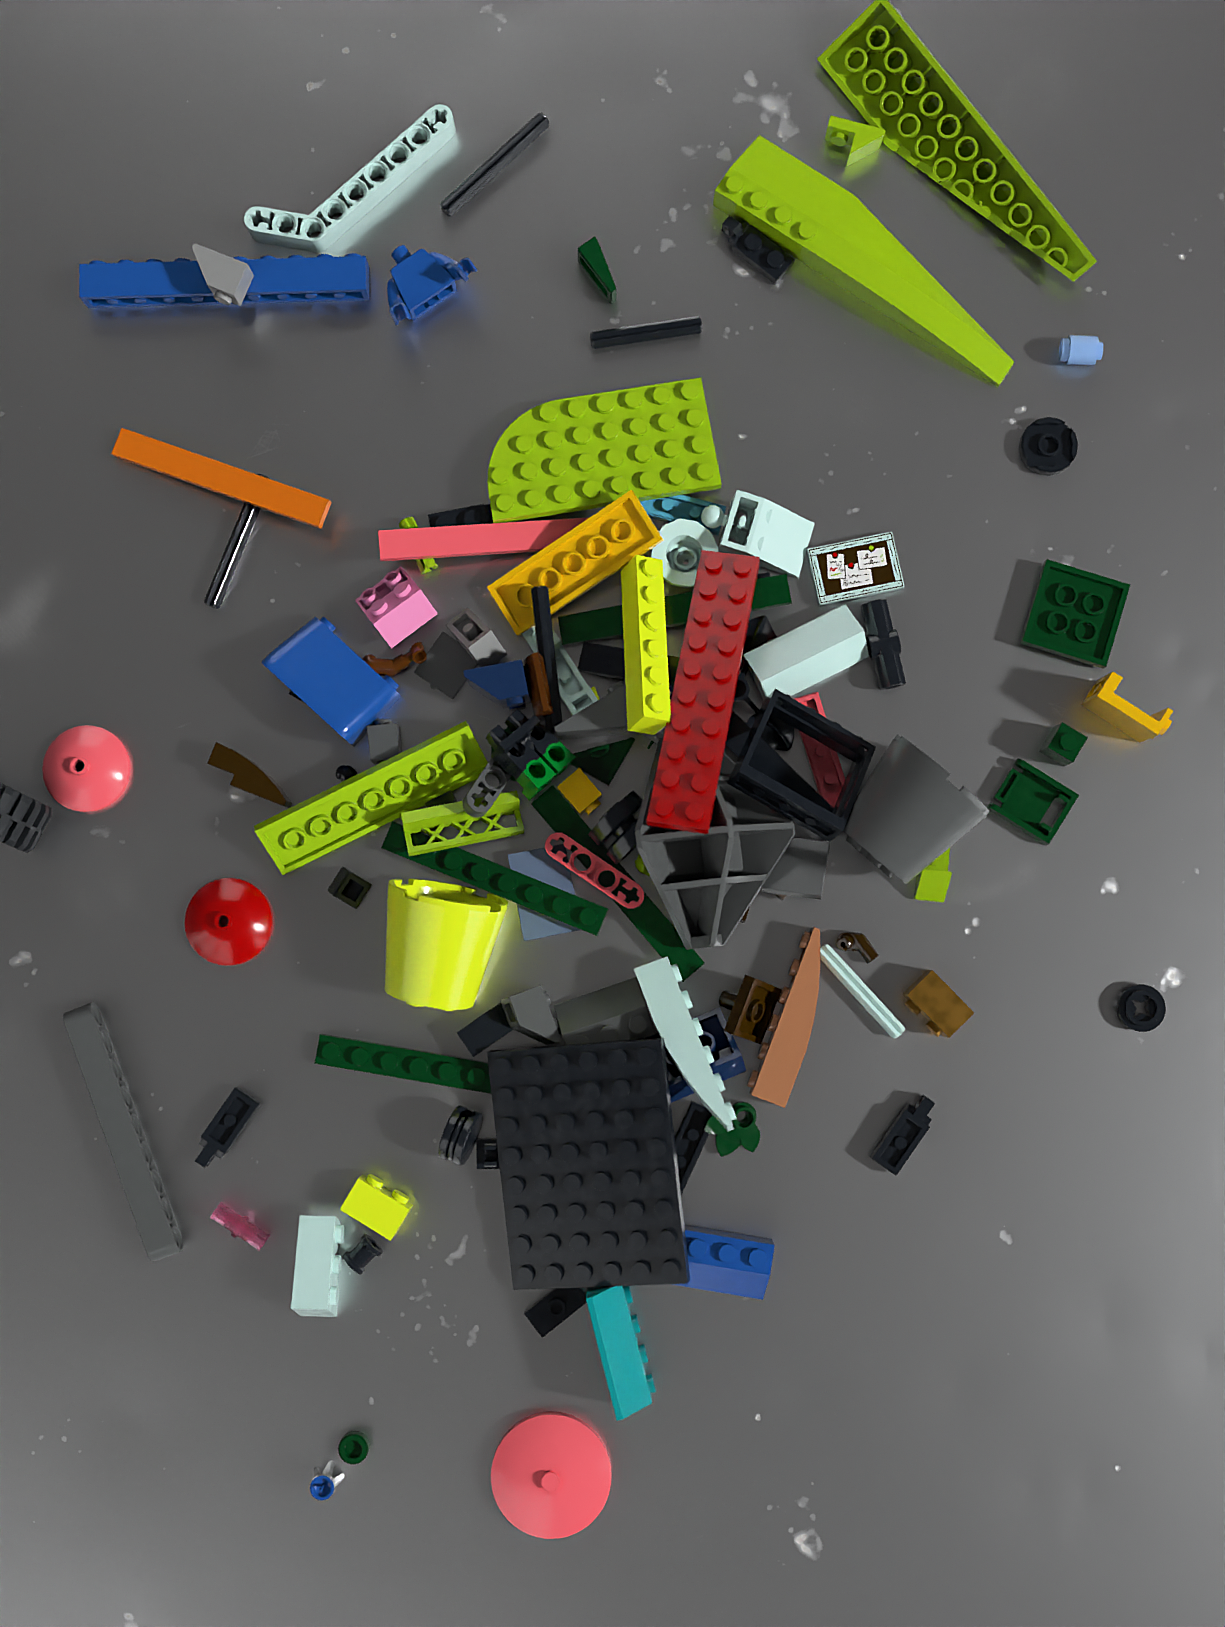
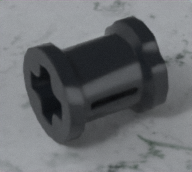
M367 1234L361 1237L362 1241L351 1252H346L343 1255V1259L348 1266L360 1275L365 1271L364 1267L375 1256H380L383 1253L379 1244Z

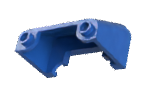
M324 616L320 620L314 617L270 652L261 663L341 737L355 747L367 734V726L374 725V721L380 720L401 698V695L396 691L399 685L387 674L382 678L333 633L336 627Z

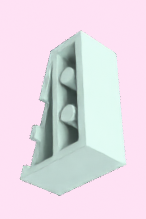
M300 1215L291 1309L300 1316L337 1317L339 1298L338 1274L341 1272L339 1243H343L344 1225H340V1221L336 1216Z

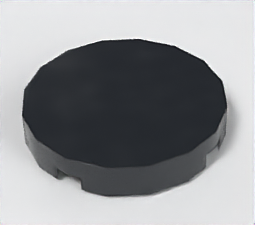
M1045 417L1037 419L1025 429L1020 437L1019 453L1021 460L1028 469L1040 475L1050 476L1059 474L1070 466L1077 455L1078 441L1076 433L1072 428L1065 425L1064 421L1058 418Z

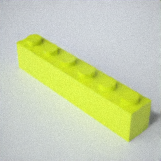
M635 555L621 570L627 731L655 735L666 726V723L671 722L663 562L660 559Z

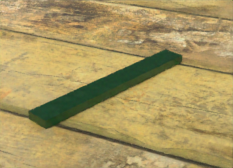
M787 574L757 579L751 611L792 604ZM693 591L664 597L666 627L687 624ZM622 605L558 617L563 646L623 636Z
M553 785L531 803L555 833L567 835L635 881L620 863L616 865L606 855L607 848L605 845L598 846L588 836L591 831L589 826ZM573 845L571 852L573 853L578 848ZM580 854L576 857L586 869L590 867L591 859L588 855ZM609 870L601 872L598 877L599 884L603 887H611L615 883L614 873ZM621 878L618 887L611 893L617 896L620 891L626 895L624 900L626 903L629 904L632 900L637 902L639 900V897L636 895L638 890L634 887L632 890L624 888L623 885L627 881ZM645 892L642 904L634 909H628L613 900L662 958L668 956L671 965L677 964L682 982L705 964L694 949L686 950L676 928Z

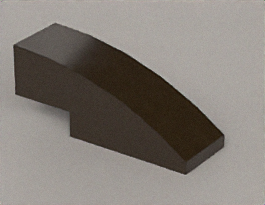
M215 743L207 764L234 774L230 783L231 786L281 806L291 808L292 802L268 773L242 754L220 743Z

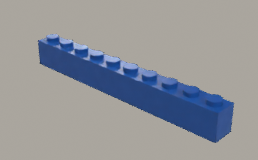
M349 253L345 257L320 254L317 257L305 258L301 255H291L288 258L262 256L260 259H247L241 256L233 257L247 263L254 275L242 304L370 300V267L366 256H361L360 254ZM177 258L174 261L163 262L159 259H148L146 262L119 260L118 263H105L94 260L90 261L89 264H79V298L88 308L224 305L214 299V295L209 289L197 261H191L186 258Z

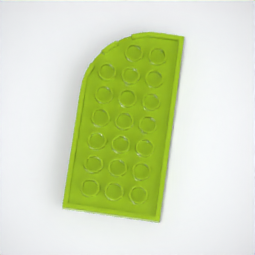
M701 377L563 398L540 404L526 411L503 432L489 462L487 483L493 523H506L606 507L630 490L634 491L639 501L721 489L722 483Z

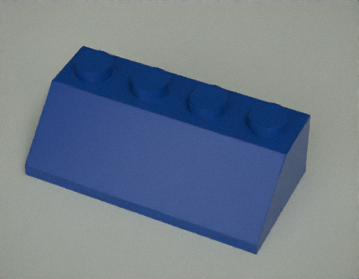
M684 1224L690 1281L688 1284L672 1285L763 1300L770 1278L775 1247L772 1239Z

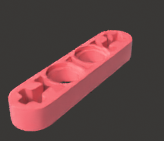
M553 833L546 839L545 850L551 858L628 909L637 908L642 904L644 891L638 883L563 833ZM560 838L564 839L563 845L570 851L573 845L578 848L571 854L569 863L563 861L567 857L563 852L558 851L556 854L552 852L553 846L550 843L553 839L555 841H559ZM580 854H586L591 859V865L585 871L577 870L574 866V860ZM609 870L614 873L615 883L611 887H603L599 884L598 877L601 872ZM621 878L627 881L623 885L624 888L632 890L634 887L638 890L636 895L639 897V900L637 902L632 900L628 904L624 901L626 895L619 891L617 896L611 893L618 887Z

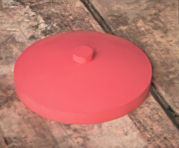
M562 1412L536 1413L520 1420L501 1439L492 1462L491 1487L495 1501L502 1514L522 1532L544 1539L568 1537L590 1525L602 1511L611 1487V1462L604 1442L597 1432L583 1420Z

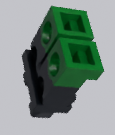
M517 709L504 722L511 729L512 734L508 735L500 725H497L488 733L485 739L494 749L491 757L496 763L499 761L501 767L517 780L524 788L522 793L530 801L563 773L576 756L544 725L540 724L541 720L536 715L528 719Z

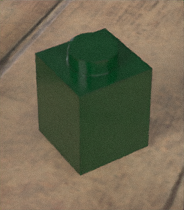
M1062 722L1052 728L1039 752L1060 765L1066 766L1074 762L1088 737Z

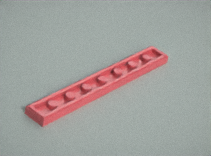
M588 518L378 530L380 562L539 552Z

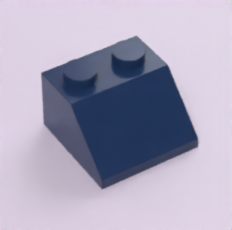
M522 659L463 671L470 687L502 708H509V711L522 710L526 708V704L531 703Z

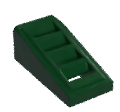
M593 237L578 247V262L609 303L612 304L616 301V285L596 237Z

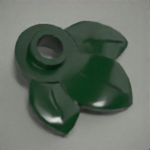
M740 1101L732 1105L736 1118L739 1112H745V1117L742 1120H731L734 1130L727 1131L713 1115L707 1119L704 1125L705 1132L716 1135L715 1145L719 1155L722 1157L734 1152L741 1145L746 1150L754 1152L760 1142V1131L755 1124L757 1118L756 1110L748 1102Z

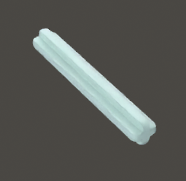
M824 944L820 947V960L892 1038L900 1036L905 1027L830 945Z

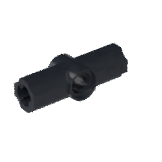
M878 599L862 604L861 610L867 631L866 643L870 659L874 661L880 690H888L905 685L906 681L899 655L901 654L900 639L897 630L893 629L887 600Z

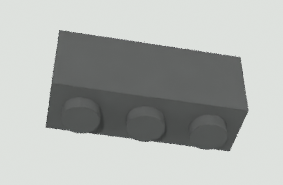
M637 977L554 1005L565 1045L636 1040L657 1034Z

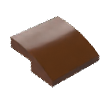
M536 652L526 657L523 663L533 713L543 721L545 720L544 716L554 714L543 656Z

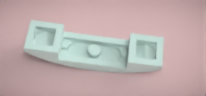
M535 626L522 633L532 652L536 653L537 643ZM553 629L560 698L573 716L598 701L590 686L585 682Z

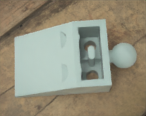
M736 490L727 515L716 505L705 507L701 513V521L706 527L713 529L724 526L718 543V552L760 557V567L795 578L799 577L815 523L765 498L741 490ZM742 512L746 516H741L739 520L737 518V513ZM735 539L738 542V544L731 542L729 540Z

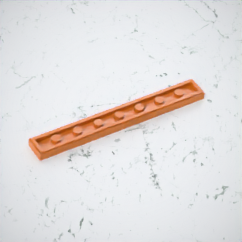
M121 428L111 452L116 458L319 529L322 528L332 503L329 499L125 428Z

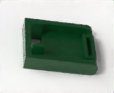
M1017 758L1014 765L1023 771L1020 773L1011 768L993 797L995 801L1002 805L999 807L990 802L987 808L1039 842L1048 845L1079 797V794L1026 761ZM1053 800L1063 805L1051 826L1044 822L1040 823Z

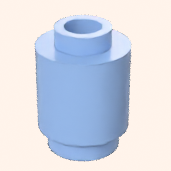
M1069 335L1068 338H1061L1059 361L1065 362L1066 365L1094 366L1096 360H1101L1103 342H1099L1098 336Z

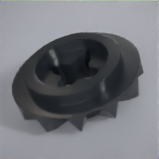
M1132 985L1122 992V996L1117 1002L1118 1016L1126 1027L1138 1032H1147L1158 1027L1163 1021L1166 1012V1005L1162 995L1149 985ZM1132 1000L1138 1003L1146 1001L1144 1008L1150 1016L1143 1013L1135 1015L1137 1008Z

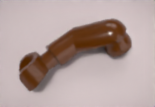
M417 642L412 645L408 653L400 654L392 660L376 658L372 654L365 655L362 660L380 676H385L386 674L388 676H395L409 667V663L412 661L419 664L423 663L426 660L427 654L424 651L422 642Z

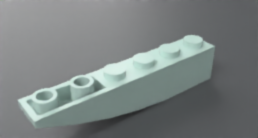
M667 956L635 968L634 971L660 1037H664V1045L672 1061L686 1083L709 1112L727 1131L734 1130L731 1120L737 1119L730 1101L726 1103L723 1101L720 1093L725 1090L723 1081L719 1073L713 1075L709 1065L714 1062L709 1046H702L699 1036L704 1033L698 1018L692 1019L688 1009L692 1008L693 1005L687 990L681 992L678 982L682 981V977L677 964L671 965Z

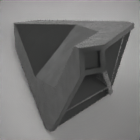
M659 738L635 828L637 850L686 950L723 946L732 935L795 836L794 821L727 784L736 763L724 753L708 834L648 826L646 820L663 738Z

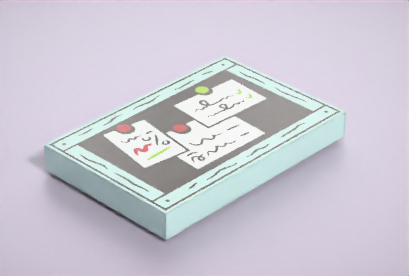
M892 532L807 549L806 551L819 607L902 590L905 587Z

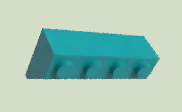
M630 1286L587 1287L586 1301L616 1420L618 1421L652 1404L651 1393L656 1392L652 1374L646 1375L644 1363L649 1361L645 1345L638 1344L636 1333H640L641 1329L637 1314L631 1315L628 1305L633 1303Z

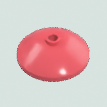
M77 726L61 733L48 747L43 760V779L50 795L62 806L79 812L99 811L113 804L125 791L131 773L130 757L121 740L110 731L97 726ZM82 761L84 768L78 772L76 766Z

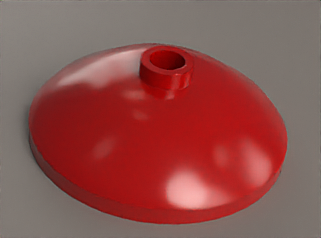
M222 878L204 885L192 897L185 913V932L190 945L202 958L218 965H239L253 959L264 949L273 929V913L266 896L255 885L236 878ZM222 916H226L229 920L228 925L225 927L220 925V918Z

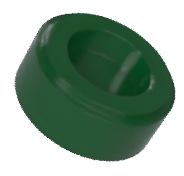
M360 1431L346 1433L338 1446L340 1458L345 1463L351 1465L362 1462L369 1452V1440Z

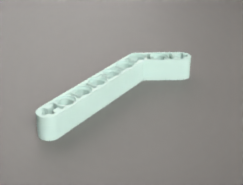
M443 104L431 107L310 215L260 206L249 208L244 215V222L250 235L259 243L315 253L325 251L453 138L456 130L452 111ZM420 139L426 140L423 144H415ZM397 158H405L401 163L394 162ZM377 176L384 177L383 180L379 182L373 181V179ZM355 195H363L359 200H352ZM342 213L338 219H331L333 214ZM293 227L290 232L282 233L284 228ZM313 232H321L318 237L310 238Z

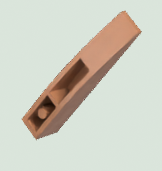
M811 927L809 932L804 931L801 937L799 948L803 950L799 960L794 958L788 975L793 977L789 987L784 986L780 993L778 1003L782 1004L779 1014H773L770 1020L768 1031L772 1033L768 1043H762L757 1056L761 1060L757 1071L752 1070L747 1082V1086L751 1088L749 1093L752 1096L783 1108L786 1107L801 1067L814 1023L820 977V929Z

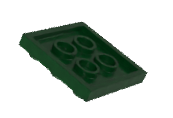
M1046 559L1042 566L1020 643L1104 669L1107 667L1130 584Z

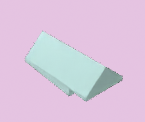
M846 604L767 641V643L743 654V657L763 700H765L774 689L792 696L868 658L869 653L864 629Z

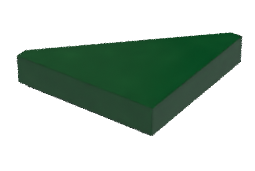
M630 737L625 740L573 753L576 758L570 765L577 769L580 768L587 775L609 786L633 746L635 739Z

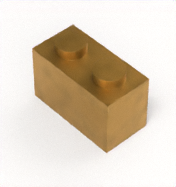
M926 970L902 994L907 999L905 1005L915 1015L921 1013L928 1020L925 1025L937 1037L942 1035L943 1037L950 1038L974 1014L933 970Z

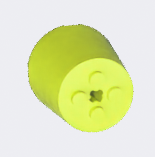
M409 878L408 884H402L401 879H391L388 884L385 992L415 1007L426 1006L444 1011L473 1007L507 910L508 901L492 893H487V898L476 895L477 889L452 883Z

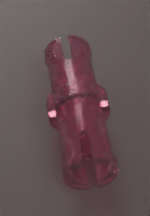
M220 1202L210 1216L211 1220L213 1219L232 1232V1237L236 1238L238 1236L257 1249L258 1252L270 1237V1234L265 1233L249 1222V1217L246 1215L240 1216L224 1205L223 1202Z

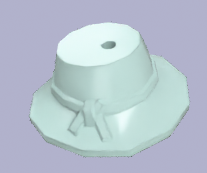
M679 518L660 529L659 533L664 541L651 549L650 558L662 560L663 579L670 585L692 587L695 584L701 550L718 552V546L712 532L699 522Z

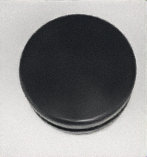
M462 1105L457 1106L444 1128L438 1148V1156L444 1160L453 1161L457 1165H464L471 1155L476 1139L479 1136L483 1120L482 1114L469 1110Z

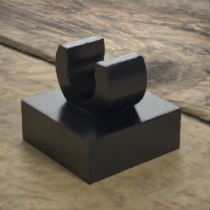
M496 1138L476 1139L477 1169H500Z

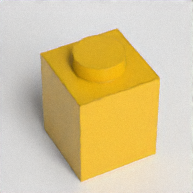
M580 768L557 786L560 793L580 816L584 812L590 815L601 805L599 800L602 798V793Z

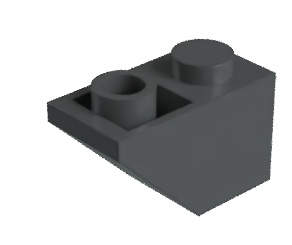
M541 985L500 1000L510 1028L545 1045L562 1041L559 1023L556 1018H553L549 1008L551 1006L549 995L542 989Z

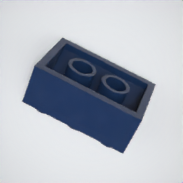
M718 1007L697 1016L704 1033L699 1036L702 1046H709L714 1062L709 1064L713 1075L719 1073L722 1081L746 1072L741 1052L733 1035L724 1031L727 1022L721 1008ZM657 1033V1034H655V1035L649 1036V1037L644 1038V1039L661 1038V1037H660L659 1033ZM665 1047L670 1100L672 1103L694 1094V1092L686 1083Z

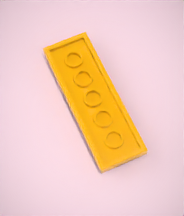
M630 490L487 586L516 635L521 636L522 633L535 626L531 588L547 586L551 615H553L625 567L635 555H643L664 541L634 491Z

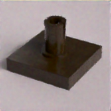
M745 974L738 994L725 990L720 995L719 1005L731 1010L724 1031L762 1044L782 989Z

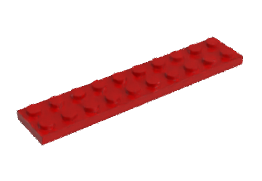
M701 550L670 702L671 722L666 723L646 820L648 826L702 834L709 833L760 557Z

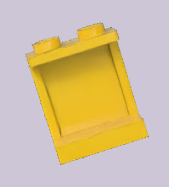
M1113 671L1094 683L1081 704L1139 743L1150 738L1153 739L1159 734L1163 735L1172 723L1169 717L1173 710L1170 708L1149 716L1115 694L1114 691L1123 677Z

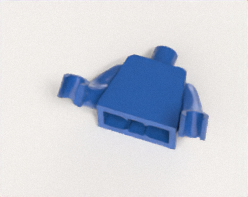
M405 245L394 249L391 256L397 265L390 270L392 278L389 279L387 284V296L390 307L389 312L395 325H399L398 322L405 318L414 321L457 292L455 281L463 279L467 282L469 279L468 275L471 272L476 273L478 271L470 258L466 257L458 262L437 252L428 253L425 249H420L412 255Z

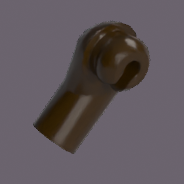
M844 932L837 938L836 945L839 950L845 952L858 951L867 964L879 956L862 933Z

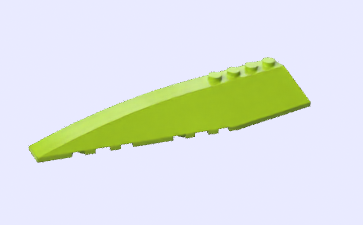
M875 0L817 58L868 124L886 130L883 142L892 151L1073 282L1098 262L889 0Z
M759 135L729 168L716 187L713 200L714 207L732 216L741 224L745 221L753 225L791 256L997 387L1012 367L1014 361L854 194Z

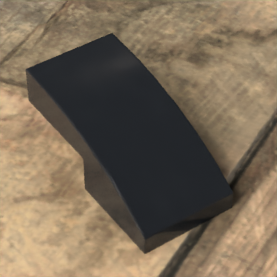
M499 1003L458 1031L457 1034L471 1055L475 1057L514 1029L510 1028L502 1003Z

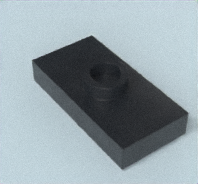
M581 1287L554 1288L528 1308L524 1315L543 1338L587 1303L586 1293Z

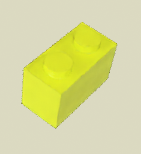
M362 1174L357 1179L339 1210L391 1241L413 1205L408 1202L409 1197L395 1189L391 1192L383 1187L384 1182L372 1174H368V1176Z

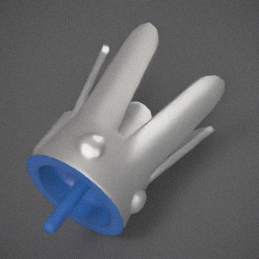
M334 1461L327 1463L322 1474H319L318 1467L314 1468L310 1492L317 1500L330 1498L336 1492L334 1488L344 1479L343 1473L335 1478L332 1477L335 1466Z

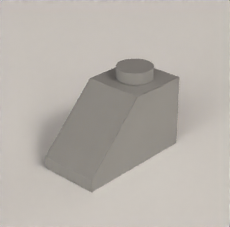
M194 243L192 250L205 281L214 295V299L224 305L229 306L233 303L241 307L254 277L249 265Z
M466 608L445 625L480 667L498 664L507 655V652L493 632L469 608Z

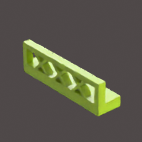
M517 790L500 793L488 812L479 818L472 817L465 812L463 801L401 813L409 856L524 834ZM484 797L476 798L474 805L479 807ZM514 814L515 827L504 828L497 824L501 816ZM479 820L489 825L484 833L479 834L468 829L472 822ZM449 826L460 831L454 839L449 840L439 835L444 827ZM424 832L431 836L426 844L413 847L411 834Z

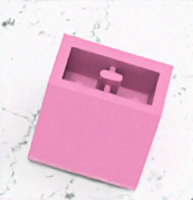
M401 566L387 573L382 581L363 591L361 596L355 600L391 648L438 614L421 589Z

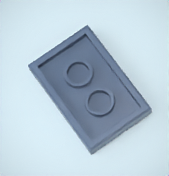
M563 844L553 846L552 852L554 854L561 851L567 855ZM545 847L508 854L510 869L575 895L570 870L547 854ZM568 856L563 859L566 863H569ZM517 904L524 941L580 930Z

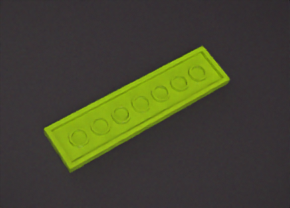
M464 721L254 825V830L282 875H285L400 818L403 812L416 810L426 805V802L476 780L488 761L467 721Z

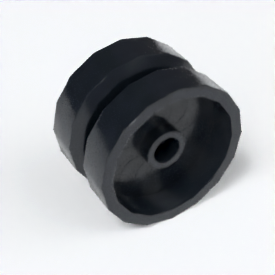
M634 790L620 802L615 803L599 819V822L588 834L598 846L606 844L613 837L616 838L608 847L606 854L616 865L637 847L635 828L638 818L636 819L634 816L640 811L643 799Z

